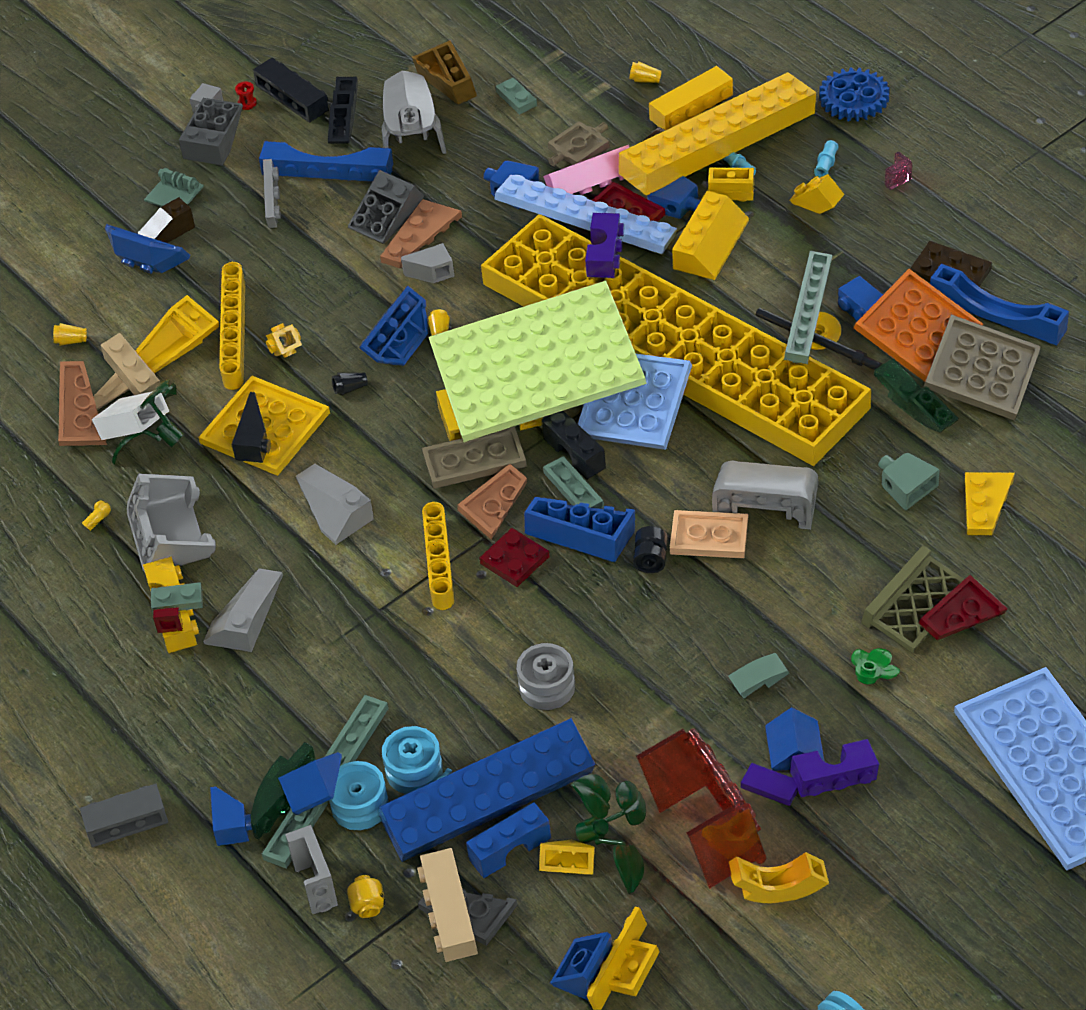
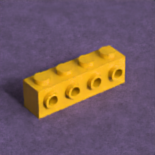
M718 66L713 67L650 102V120L658 127L668 130L695 117L733 95V78Z

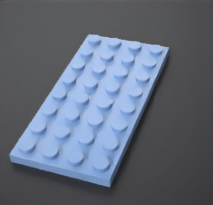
M1047 667L956 705L954 713L1066 871L1085 863L1086 720Z

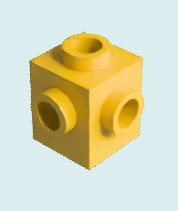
M281 323L271 328L272 333L266 335L268 339L266 345L275 356L283 355L286 358L296 353L295 348L302 345L300 341L301 336L293 324L284 326ZM279 337H282V338L284 339V344H283V345H282V343H281Z

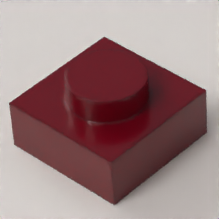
M179 607L153 610V619L157 633L183 631V621Z

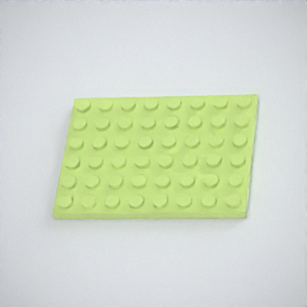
M606 281L429 337L463 442L647 384Z

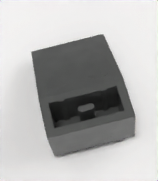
M203 97L179 138L183 159L223 166L231 152L243 105Z
M379 170L351 219L348 228L384 244L407 221L424 195L415 185Z

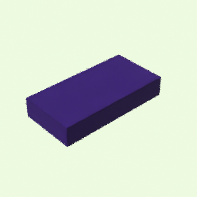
M754 763L750 764L741 781L742 789L788 806L791 805L798 792L794 778Z

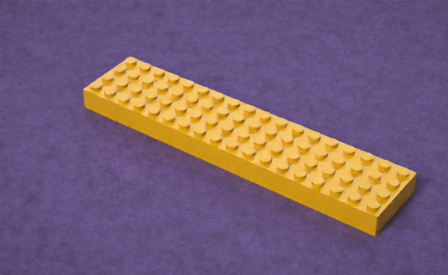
M538 214L481 264L483 285L523 307L606 281L636 354L690 361L692 368L683 395L812 466H815L871 409L870 388L810 356L808 364L784 360L787 344L620 257L619 269H615L614 278L587 277L585 259L587 246L591 244V241L543 215Z

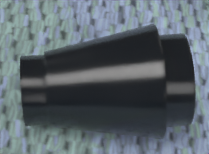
M337 372V375L332 376V387L335 394L340 393L344 395L368 385L365 372Z

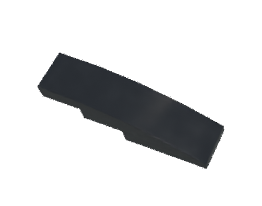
M357 76L336 77L333 101L330 105L328 144L350 143L357 100Z

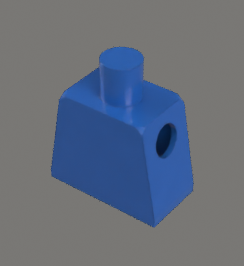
M504 161L498 170L488 167L484 173V180L490 182L491 194L494 197L498 188L511 174L521 175L533 182H540L538 167L512 161Z
M684 176L647 195L648 200L665 208V215L678 219L682 218L689 210L695 212L701 201L698 199L697 185Z

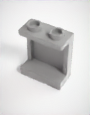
M309 825L285 834L295 871L298 872L312 867L315 877L304 881L312 914L326 912L332 907L338 906L332 877L312 826Z

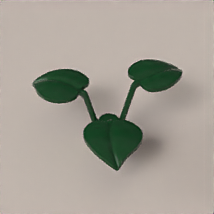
M169 379L159 384L140 406L143 410L149 403L163 421L156 429L159 432L158 435L145 429L143 432L130 434L125 437L114 452L112 458L114 465L121 448L140 434L151 436L158 442L163 439L171 448L184 435L166 415L162 414L154 403L155 396L160 393L164 399L177 395L176 385L174 383L169 385Z
M596 774L580 777L571 786L578 792L592 817L576 825L577 838L584 844L595 841L596 845H616L613 848L614 862L628 894H631L635 891L644 875L642 857L633 845L626 846L624 841L603 838L608 833L607 823L624 814L630 825L636 826L641 824L646 817L645 800L635 784L630 781H623L616 788V800L622 810L605 818L610 809L608 802L611 797L607 783Z

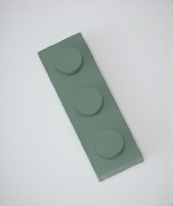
M564 456L543 467L544 474L571 505L587 503L590 508L601 509L604 507L601 497Z

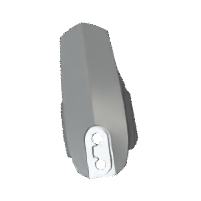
M401 71L388 78L384 82L383 89L384 122L381 127L383 148H388L390 134L395 135L399 143H402V136L423 133L424 140H427L429 130L434 128L442 154H446L440 119L435 114L431 93L424 76L409 71Z

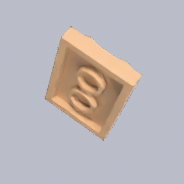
M674 510L670 554L745 558L748 514Z

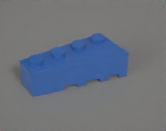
M535 497L524 512L525 534L612 562L617 560L635 532L634 509H626V512L614 511V507L604 506V509L590 508L587 503L567 505V501Z

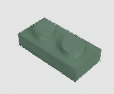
M514 78L496 85V93L519 115L537 106V99Z
M201 582L151 588L152 613L153 610L179 607L180 611L203 608Z

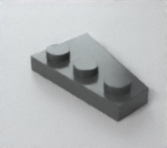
M462 889L474 938L476 941L487 946L517 907V900L511 898L506 900L493 898V895L483 893L481 896L466 893V890ZM423 896L418 903L419 909L427 914L433 912L432 905L426 906Z

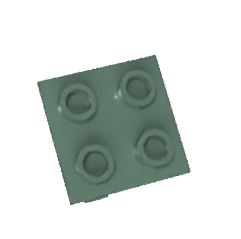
M168 168L160 169L158 176L161 178V181L147 195L144 201L162 207L180 197L188 205L204 185L200 184L195 177H189L177 171L173 173Z

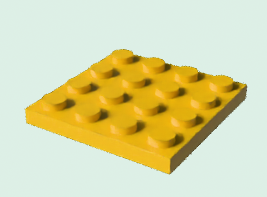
M251 376L198 437L199 442L202 445L235 458L232 442L249 393L255 392L266 429L267 439L271 441V449L269 454L265 455L263 463L243 462L278 476L330 414V409L327 405Z

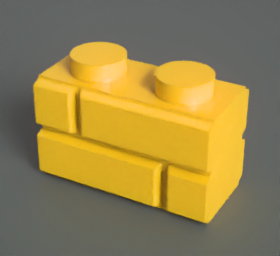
M709 167L708 190L726 195L731 200L741 202L753 200L754 168Z

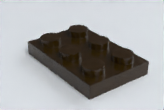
M929 241L910 268V270L930 283L932 275L941 264L962 271L972 282L980 287L992 269V262Z

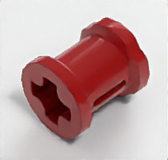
M247 81L238 83L235 87L236 94L239 96L238 103L243 105V110H250L257 104L256 98L253 96L254 86L251 82Z

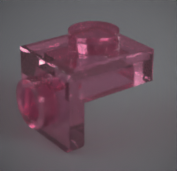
M899 151L895 153L894 165L885 169V186L890 190L912 178V162Z

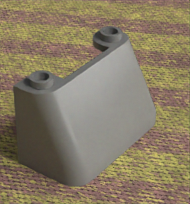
M738 461L725 462L721 466L713 489V512L729 513L732 511V513H738V507L786 511V519L791 520L794 517L799 522L800 529L811 530L818 489V474L808 467Z
M155 474L137 475L127 502V516L143 571V564L171 556L174 566H181L209 558L215 552V539H212L209 533L201 535L193 509L195 501H198L200 495L194 477Z

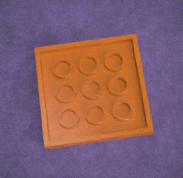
M908 269L855 323L854 329L925 382L950 316L954 315L983 325V323L919 275Z

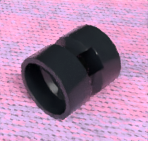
M646 526L637 531L633 565L637 570L644 573H657L664 569L668 540L664 530L655 526Z

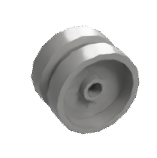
M549 643L531 646L521 654L517 661L516 670L519 692L522 699L529 706L539 710L556 709L569 702L575 691L574 666L570 654L563 647Z

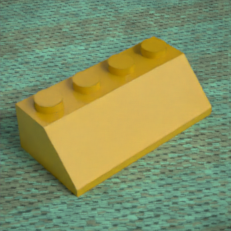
M706 191L672 249L673 269L715 280L748 224L749 217L728 196Z

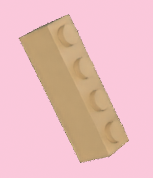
M452 848L421 855L422 866L417 867L420 882H426L428 889L423 890L426 906L432 905L433 912L428 913L431 928H437L439 933L438 936H434L437 953L443 952L445 962L478 954Z

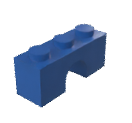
M533 802L467 841L469 861L483 878L506 866L507 854L517 845L523 844L528 851H531L541 843L551 839L549 820Z

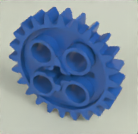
M850 67L849 72L841 69L840 74L834 71L833 77L827 76V81H822V86L819 87V101H821V107H825V112L831 111L832 117L838 114L839 120L843 117H847V121H850L851 118L859 121V117L867 120V115L875 117L876 112L882 113V108L887 107L889 102L887 82H883V76L877 77V72L869 74L870 69H867L865 72H861V68L854 71Z

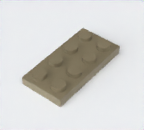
M515 426L463 442V439H458L422 448L433 489L497 474L509 464L516 469L527 467Z

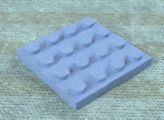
M636 354L647 384L585 403L578 425L596 440L666 450L692 364L688 360Z

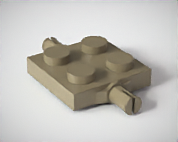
M578 121L548 142V149L555 153L554 156L548 159L550 165L555 166L562 160L574 165L596 157L608 149L609 140L601 136L603 132L608 130V125L602 122L595 128H592Z

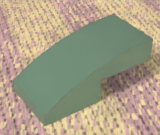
M773 653L752 661L728 677L740 695L745 698L764 684L768 688L788 675L789 671L778 655Z

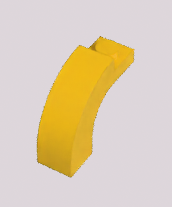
M807 852L793 861L777 867H760L739 857L729 861L731 879L734 885L742 888L744 899L753 902L780 903L797 900L811 895L829 884L824 861Z

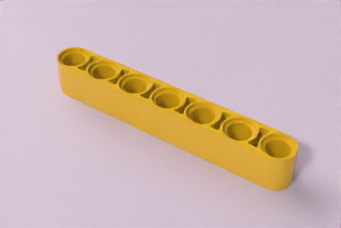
M229 262L222 267L219 368L224 387L229 390H236L244 383L245 280L242 266L237 262Z

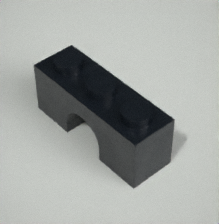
M564 411L548 415L542 419L544 440L557 452L566 448L570 454L572 466L586 480L606 469L604 448Z

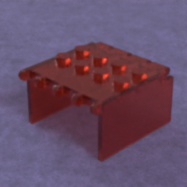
M695 728L690 729L687 733L684 729H681L636 756L660 813L704 787L710 791L717 805L722 809V812L686 832L709 889L731 876L729 861L735 857L750 863L756 861L757 864H762L766 861L767 858L758 835L761 828L755 819L756 814L749 803L745 802L738 786L731 781L722 763L718 762L709 744L705 743Z

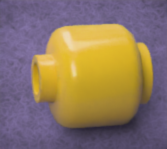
M361 875L356 877L354 882L348 886L347 895L350 909L353 913L361 918L374 917L380 913V910L385 905V897L379 880L370 878L369 875Z

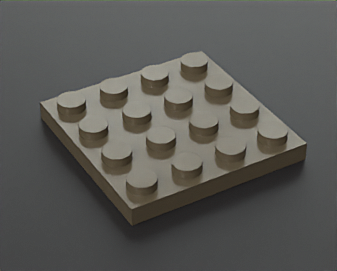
M951 315L923 388L1015 420L1041 346Z

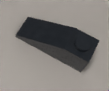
M250 392L232 442L235 460L263 463L265 455L270 452L271 441L267 439L266 429L255 392Z

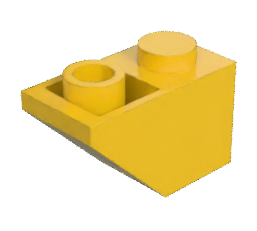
M827 174L820 178L818 176L814 177L808 184L801 183L794 189L795 194L789 201L794 205L821 214L834 208L844 196V193Z

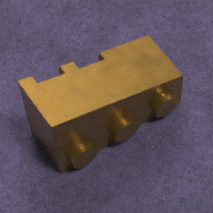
M451 40L412 57L417 73L424 76L428 83L459 105L477 97L472 79Z

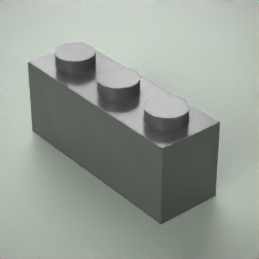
M157 784L143 786L137 790L118 794L112 798L93 802L80 808L91 847L169 823Z

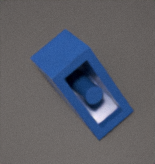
M210 787L213 832L217 846L249 841L248 831L253 830L251 814L246 815L244 804L219 788Z

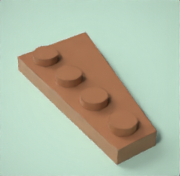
M422 199L381 254V263L401 269L402 256L420 251V248L424 245L431 244L439 232L444 233L450 228L449 224L462 218L461 210Z
M84 361L60 362L59 446L107 445L106 439L101 440L92 421L98 415Z

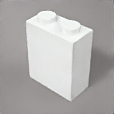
M152 392L120 398L95 416L92 421L101 440L143 432L160 419L149 403L143 410L140 408L143 401ZM161 393L156 395L154 403L162 414L165 415L169 412L168 406Z

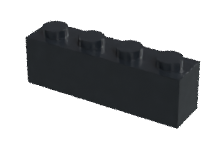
M273 57L253 69L257 87L307 122L311 123L329 111L328 97L323 90H319L310 81H306L295 71H291L282 62H278Z

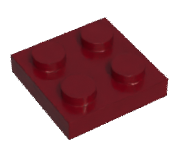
M511 528L480 556L479 560L481 565L518 587L550 555L549 550L514 528Z

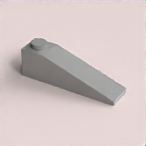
M313 464L296 475V479L310 505L313 516H315L320 531L335 545L374 520L371 500L352 484L317 464Z
M258 569L211 622L204 639V644L252 652L283 573Z

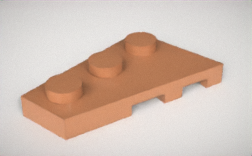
M509 464L460 502L457 510L492 540L527 484V478Z

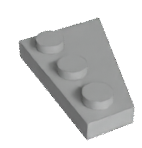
M264 159L265 218L268 228H276L277 219H281L280 206H278V199H280L278 186L279 171L278 167H274L272 159Z

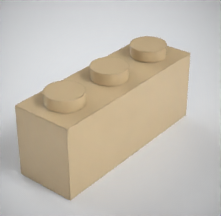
M121 333L101 344L104 359L134 395L153 392L160 384V380Z

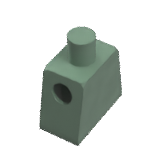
M904 453L896 460L885 455L879 461L878 466L883 469V488L904 510L909 509L939 486V469L910 453Z

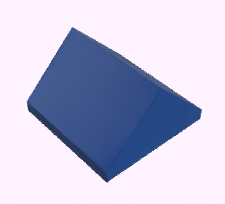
M791 707L765 725L771 769L773 771L790 770L792 756L818 751L821 759L824 761L818 720Z
M337 752L317 759L279 777L288 803L295 815L334 798L342 754Z
M604 932L574 939L550 984L588 1000L586 996L588 988L595 981L601 964L607 959L612 949L611 934Z

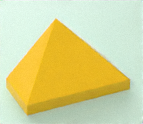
M575 840L541 843L539 871L593 875L595 847Z

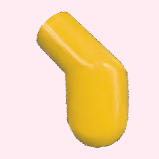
M102 500L96 502L94 511L82 524L91 531L110 514V505Z

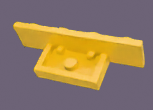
M634 907L631 915L626 918L619 937L614 940L607 959L601 964L595 981L588 988L586 996L593 1010H601L611 991L636 997L659 954L657 945L639 941L647 926V922L639 907Z

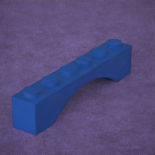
M265 141L259 157L262 175H264V159H272L274 167H278L279 176L373 181L379 170L391 175L393 168L391 148L369 147L349 155L323 157L300 152L286 142Z
M944 264L938 267L930 279V284L967 312L1056 346L1067 331L1068 310L1049 303L1020 305L1004 301L981 289L962 271Z

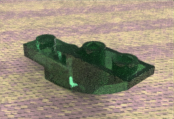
M893 358L875 369L874 376L889 390L888 397L914 420L939 433L958 421L959 418L929 387L925 386L922 388Z
M304 742L289 760L280 755L263 778L255 796L251 812V826L254 838L259 840L264 833L269 832L274 822L290 808L279 777L316 760L313 746Z

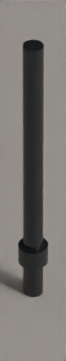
M762 308L757 309V317L788 331L791 330V321ZM817 333L814 334V343L851 359L852 363L856 365H864L877 372L881 370L882 363L868 357L867 353L860 350L854 351Z

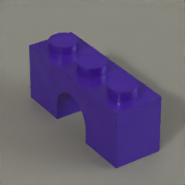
M592 213L590 226L591 244L587 246L585 259L587 277L614 278L615 269L620 267V255L617 254L622 252V239H620V236L624 237V223H620V213Z
M868 739L844 744L840 758L841 763L836 765L824 762L818 751L792 756L790 773L795 780L800 796H816L822 792L835 789L842 790L848 786L867 784L876 780L879 762Z

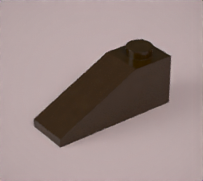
M178 197L160 207L137 234L169 243L195 228L191 207Z

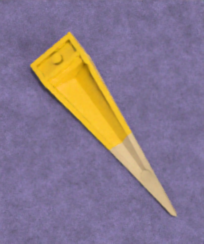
M186 295L167 311L135 351L155 374L203 343L204 338L219 328V321ZM116 373L94 395L97 410L130 390Z

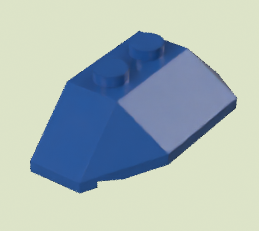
M108 224L105 226L114 253L122 259L121 263L133 268L136 265L140 266L141 270L150 274L153 271L163 273L190 258V254L182 247Z
M407 286L384 313L359 348L377 363L404 366L428 335L425 310L426 300Z

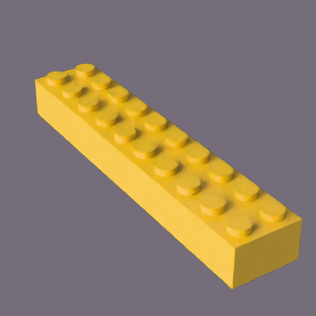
M787 72L619 152V175L647 196L682 176L686 177L729 156L733 152H737L815 114L816 92Z

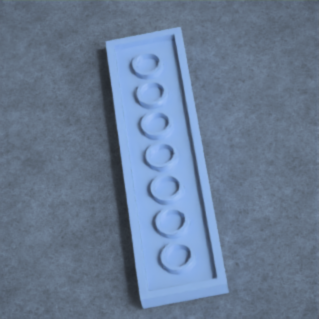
M511 174L498 188L494 198L495 200L589 231L592 213H620V223H624V237L620 236V239L623 242L663 254L677 231V228L672 227L668 223L650 221L647 216H638L629 213L625 209L610 207L604 202H595L588 200L582 195H573L560 188L548 187L542 182H533L521 175Z

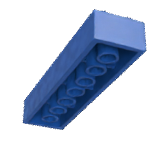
M572 718L380 806L378 815L401 862L572 783L580 777L591 774L596 764Z

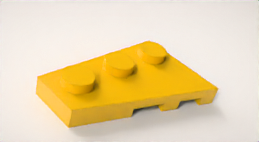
M965 472L967 535H993L1002 506L1014 481L1015 473Z

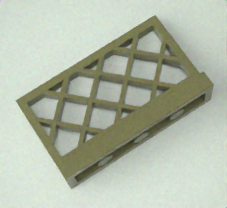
M922 546L869 604L864 611L861 621L867 628L873 625L912 653L930 634L919 624L917 615H924L933 608L932 599L944 598L951 592L947 591V582H954L959 585L964 580V578L930 556L931 550L925 546ZM931 566L938 571L939 577H927L925 570ZM941 583L943 592H930L928 584ZM913 584H923L925 593H912L911 586ZM927 599L928 608L916 609L914 600ZM909 600L911 609L898 610L897 601ZM912 615L914 624L901 625L899 616ZM895 616L896 625L888 626L881 619L883 617ZM903 631H916L917 638L912 643L903 636Z

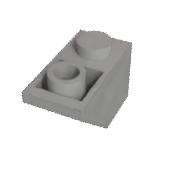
M443 243L401 257L403 274L407 277L430 283L454 277L453 261Z

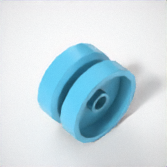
M417 726L403 727L394 731L386 738L382 746L385 774L390 786L398 792L408 794L436 781L443 774L439 742L429 730Z
M353 761L340 766L334 798L329 800L333 818L340 826L349 830H364L372 828L381 822L378 815L379 808L389 801L383 774L375 765L363 761Z

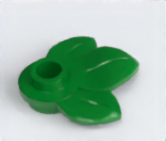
M877 648L873 649L870 653L862 649H856L851 656V662L855 666L857 679L863 684H874L879 678L892 679L900 673L898 667L890 664L892 654L887 649Z

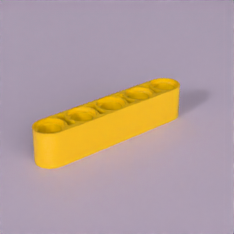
M430 502L422 510L430 594L433 606L438 610H446L454 604L447 524L443 505L438 502Z

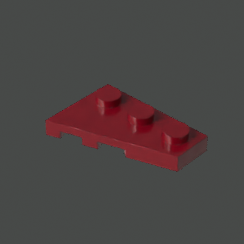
M969 575L920 619L919 624L936 640H940L1005 614L1008 608Z

